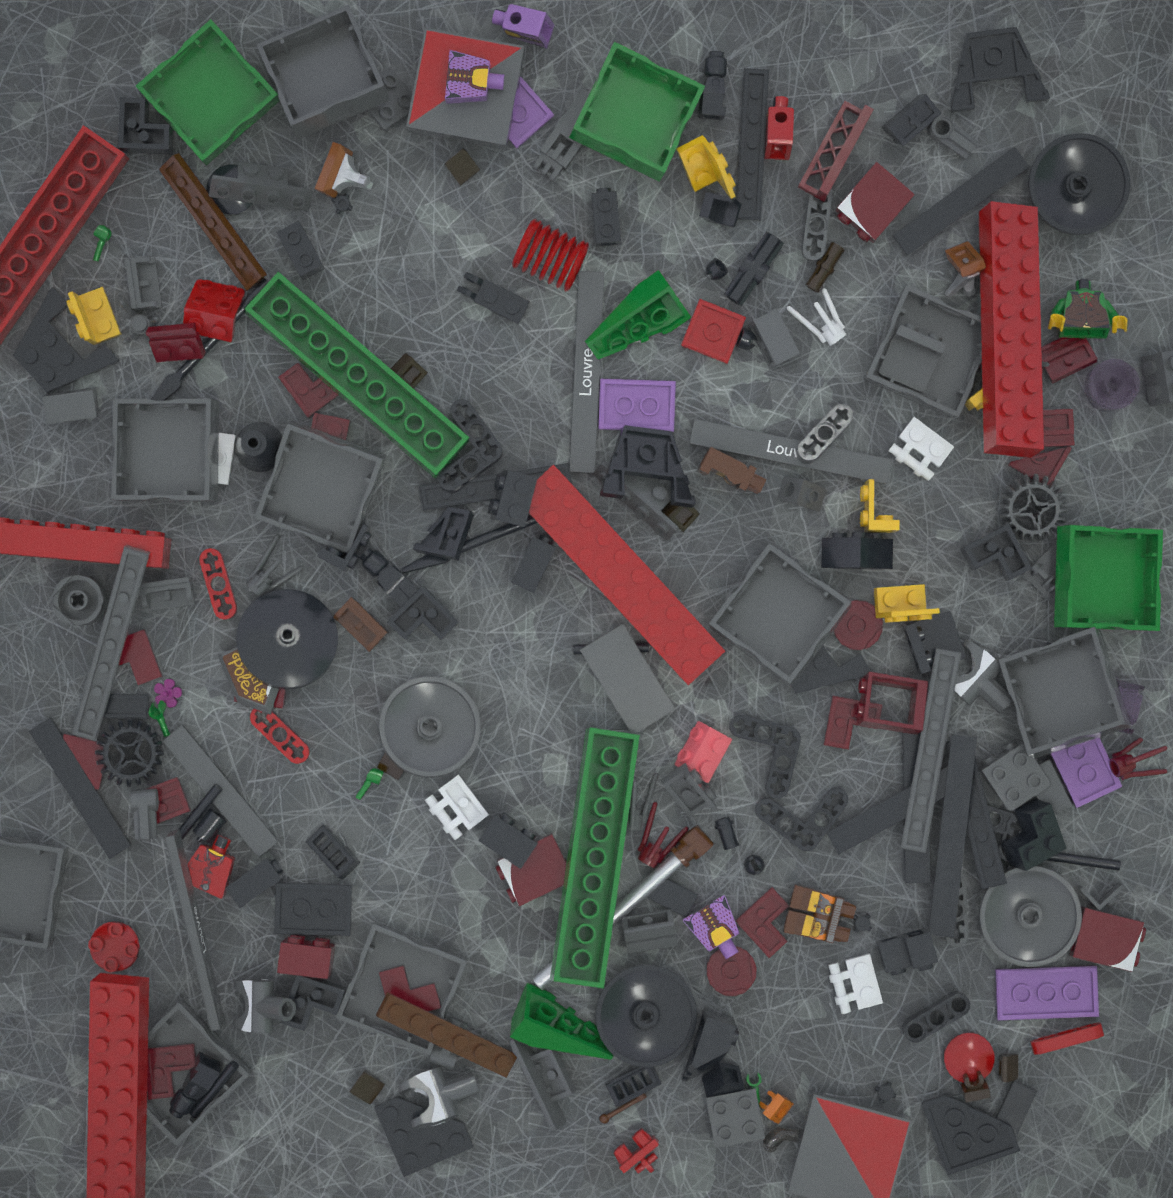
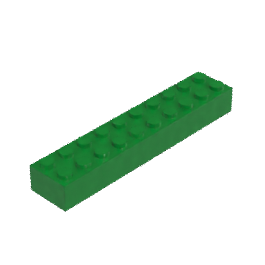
M277 272L245 308L246 315L433 478L436 479L469 442V437L281 273Z
M591 727L585 730L550 981L604 989L640 735Z

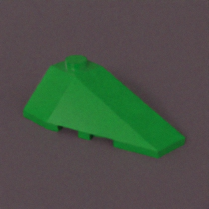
M658 270L640 282L585 342L596 358L601 359L625 350L631 343L639 340L641 343L646 342L652 335L660 332L663 335L672 332L692 317Z
M529 983L525 985L512 1017L510 1038L536 1048L609 1060L614 1057L603 1044L597 1031V1026L591 1021L584 1022L574 1015L576 1012L570 1006L567 1009L555 1001L557 997L550 992L541 990L539 987Z

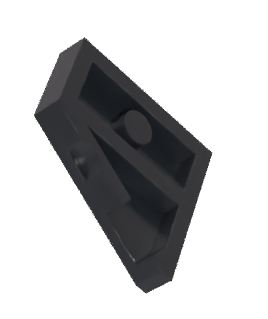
M448 507L442 513L440 519L427 530L430 532L420 544L417 542L413 550L417 553L459 561L474 514L469 510Z

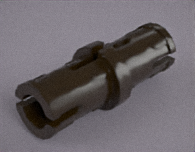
M831 242L825 255L815 264L817 267L805 286L819 293L826 279L834 273L836 263L845 252L844 248Z

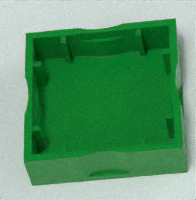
M211 19L184 42L175 55L158 65L136 85L140 93L206 166L280 101L276 91L245 60L234 44Z
M614 42L569 138L660 182L705 86L674 70L660 67L647 57Z
M1080 525L1057 526L1054 627L1086 629L1095 627L1097 629L1160 631L1161 593L1159 577L1162 567L1163 530L1141 528L1114 529Z

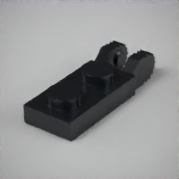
M465 273L464 278L467 281L481 287L477 294L461 286L458 287L457 292L474 300V303L519 325L530 301L486 279L482 280L471 273Z

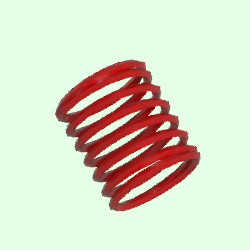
M532 219L512 262L513 269L517 268L535 234L532 246L521 269L522 273L526 272L536 249L544 237L539 254L530 272L531 277L535 276L553 240L538 278L540 281L544 279L555 254L561 246L547 283L548 285L552 284L561 263L569 251L556 284L557 289L561 287L575 259L564 285V291L568 292L581 268L589 244L583 240L577 245L576 236L568 241L567 232L560 236L559 229L557 228L551 233L550 224L542 229L543 224L541 220Z

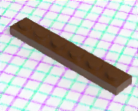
M179 153L172 155L159 168L160 172L246 291L253 289L267 276L266 272L209 196Z
M388 992L376 1013L378 1018L507 1078L517 1059V1056L512 1051Z

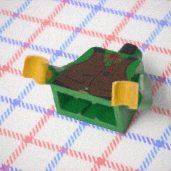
M1087 279L1077 280L1075 282L1076 290L1067 291L1065 298L1059 299L1050 312L1048 329L1051 330L1052 327H1058V337L1106 339L1111 326L1112 333H1116L1118 328L1127 332L1128 319L1125 316H1119L1112 304L1105 299L1103 292L1091 291V283Z

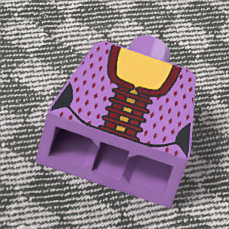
M510 4L507 12L496 9L492 17V23L502 26V29L509 37L547 49L554 23L546 12Z
M450 50L445 101L450 104L487 101L488 89L503 90L505 75L490 73L491 64L489 60Z
M724 895L683 919L684 923L708 951L719 947L725 959L739 952L731 938L740 933Z

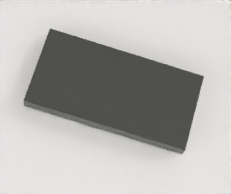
M623 623L580 649L631 734L638 733L675 710Z

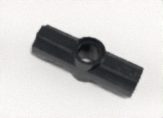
M766 231L753 252L747 255L739 267L738 274L732 280L724 295L742 307L756 284L759 285L770 269L769 265L777 256L784 243Z

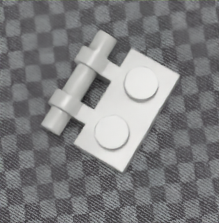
M913 417L898 437L906 443L905 446L900 448L894 443L888 451L896 456L895 460L899 463L904 462L912 468L915 475L918 477L922 476L929 481L934 475V472L927 468L929 463L931 462L935 466L940 467L954 446ZM912 448L924 457L921 462L909 454Z
M459 774L439 789V792L444 797L441 801L438 802L433 794L425 799V802L430 807L429 811L431 814L438 817L444 825L443 830L446 834L450 833L454 840L463 835L457 827L463 822L467 829L470 830L489 815ZM448 804L457 814V817L453 820L443 809Z
M869 953L846 959L847 970L840 971L838 962L828 965L831 973L829 975L830 983H833L836 992L835 1002L836 1005H839L841 1014L851 1012L849 1002L856 1000L858 1009L883 1003ZM850 978L853 992L846 993L843 980Z

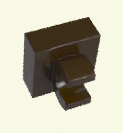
M977 1071L978 1078L974 1082L969 1081L967 1074L963 1075L964 1083H961L960 1086L966 1103L991 1098L987 1082L980 1071Z

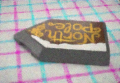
M237 647L221 654L218 658L237 702L271 715L274 701L280 689L269 687L256 680L243 666Z

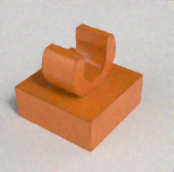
M768 1091L767 1094L772 1097L771 1103L767 1105L760 1101L759 1105L765 1110L763 1114L767 1118L779 1124L794 1103L778 1093Z

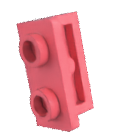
M698 721L695 727L692 728L683 749L678 753L675 765L680 767L686 763L691 770L696 769L699 772L703 781L709 783L732 739Z

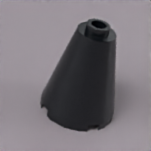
M254 422L245 426L239 432L235 441V453L239 462L245 468L255 472L273 469L283 436L276 427L269 423ZM258 440V445L253 448V444Z

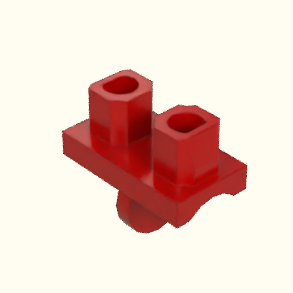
M641 1128L632 1136V1139L639 1146L635 1151L631 1152L624 1143L614 1150V1155L619 1162V1168L623 1173L639 1161L641 1163L634 1168L638 1174L645 1168L650 1173L655 1170L652 1163L658 1159L657 1155L653 1152L647 1158L645 1156L659 1145V1140L655 1135L651 1137L649 1133Z

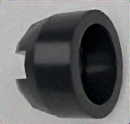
M714 258L707 265L706 274H711V280L717 281L728 274V270L721 260Z
M743 328L737 339L736 347L744 350H750L755 347L751 343V340L757 341L754 332Z
M750 855L745 859L744 868L749 874L758 875L764 870L765 864L760 856ZM752 859H755L756 865L759 868L756 872L750 862Z

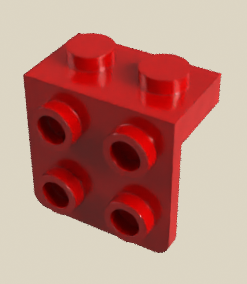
M197 280L184 307L183 324L195 323L196 332H199L200 336L232 342L236 315L245 296V290L233 285H224L210 280Z

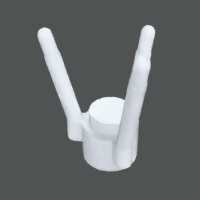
M825 288L822 289V293L834 320L830 321L818 302L814 303L818 313L826 323L821 327L823 333L791 306L787 307V310L812 331L822 344L827 341L831 346L846 335L843 330L845 326L840 321Z

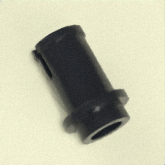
M729 816L716 820L714 828L718 829L723 849L728 850L739 846L732 826L734 821H730Z

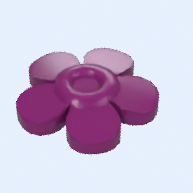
M166 679L164 684L157 683L155 685L154 692L161 694L156 696L155 701L159 704L160 700H162L169 708L175 707L177 705L176 698L182 696V689L180 687L174 688L175 681L173 679Z

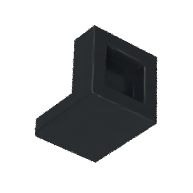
M706 192L699 216L710 223L735 227L741 203L735 198L731 199L728 196Z
M719 1062L702 1076L706 1098L739 1092L744 1089L738 1065Z

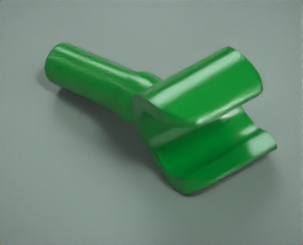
M99 225L93 234L100 239L93 260L98 262L103 246L112 235L111 230L104 225Z
M160 700L157 709L152 702L148 712L149 716L157 719L164 737H167L170 733L163 716L166 710V703Z
M376 768L371 769L367 774L364 785L355 797L361 800L370 787L371 782L379 785L384 772Z
M757 1073V1076L759 1078L758 1083L751 1084L749 1081L748 1074L746 1077V1082L749 1086H751V1089H756L759 1104V1084L761 1083V1075Z

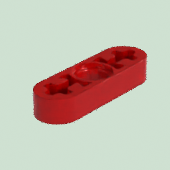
M206 549L201 553L199 561L214 613L220 619H231L237 613V603L223 555L216 549ZM209 553L218 557V560L215 561V567L217 570L222 568V573H213L208 576V571H213L211 564L205 563ZM215 577H222L225 580V588L222 591H215L212 588L211 583ZM228 592L229 597H224L226 604L232 605V609L228 611V615H225L224 612H219V608L222 607L221 599L215 600L214 596L224 595Z
M253 709L250 714L252 725L285 757L296 764L303 763L309 758V746L273 711L271 715H266V719L270 723L275 719L278 723L273 725L267 733L264 729L268 725L265 722L257 723L258 716L256 713L259 710ZM278 727L284 728L287 732V738L283 742H277L273 738V732ZM292 736L296 739L292 744L297 748L300 746L304 748L302 751L303 758L299 756L294 758L292 756L294 750L288 746L286 750L282 747L289 743Z
M1101 1022L1040 1037L1030 1041L1033 1054L1038 1055L1101 1038L1104 1036Z

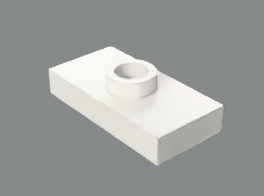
M219 433L218 484L229 485L236 435Z

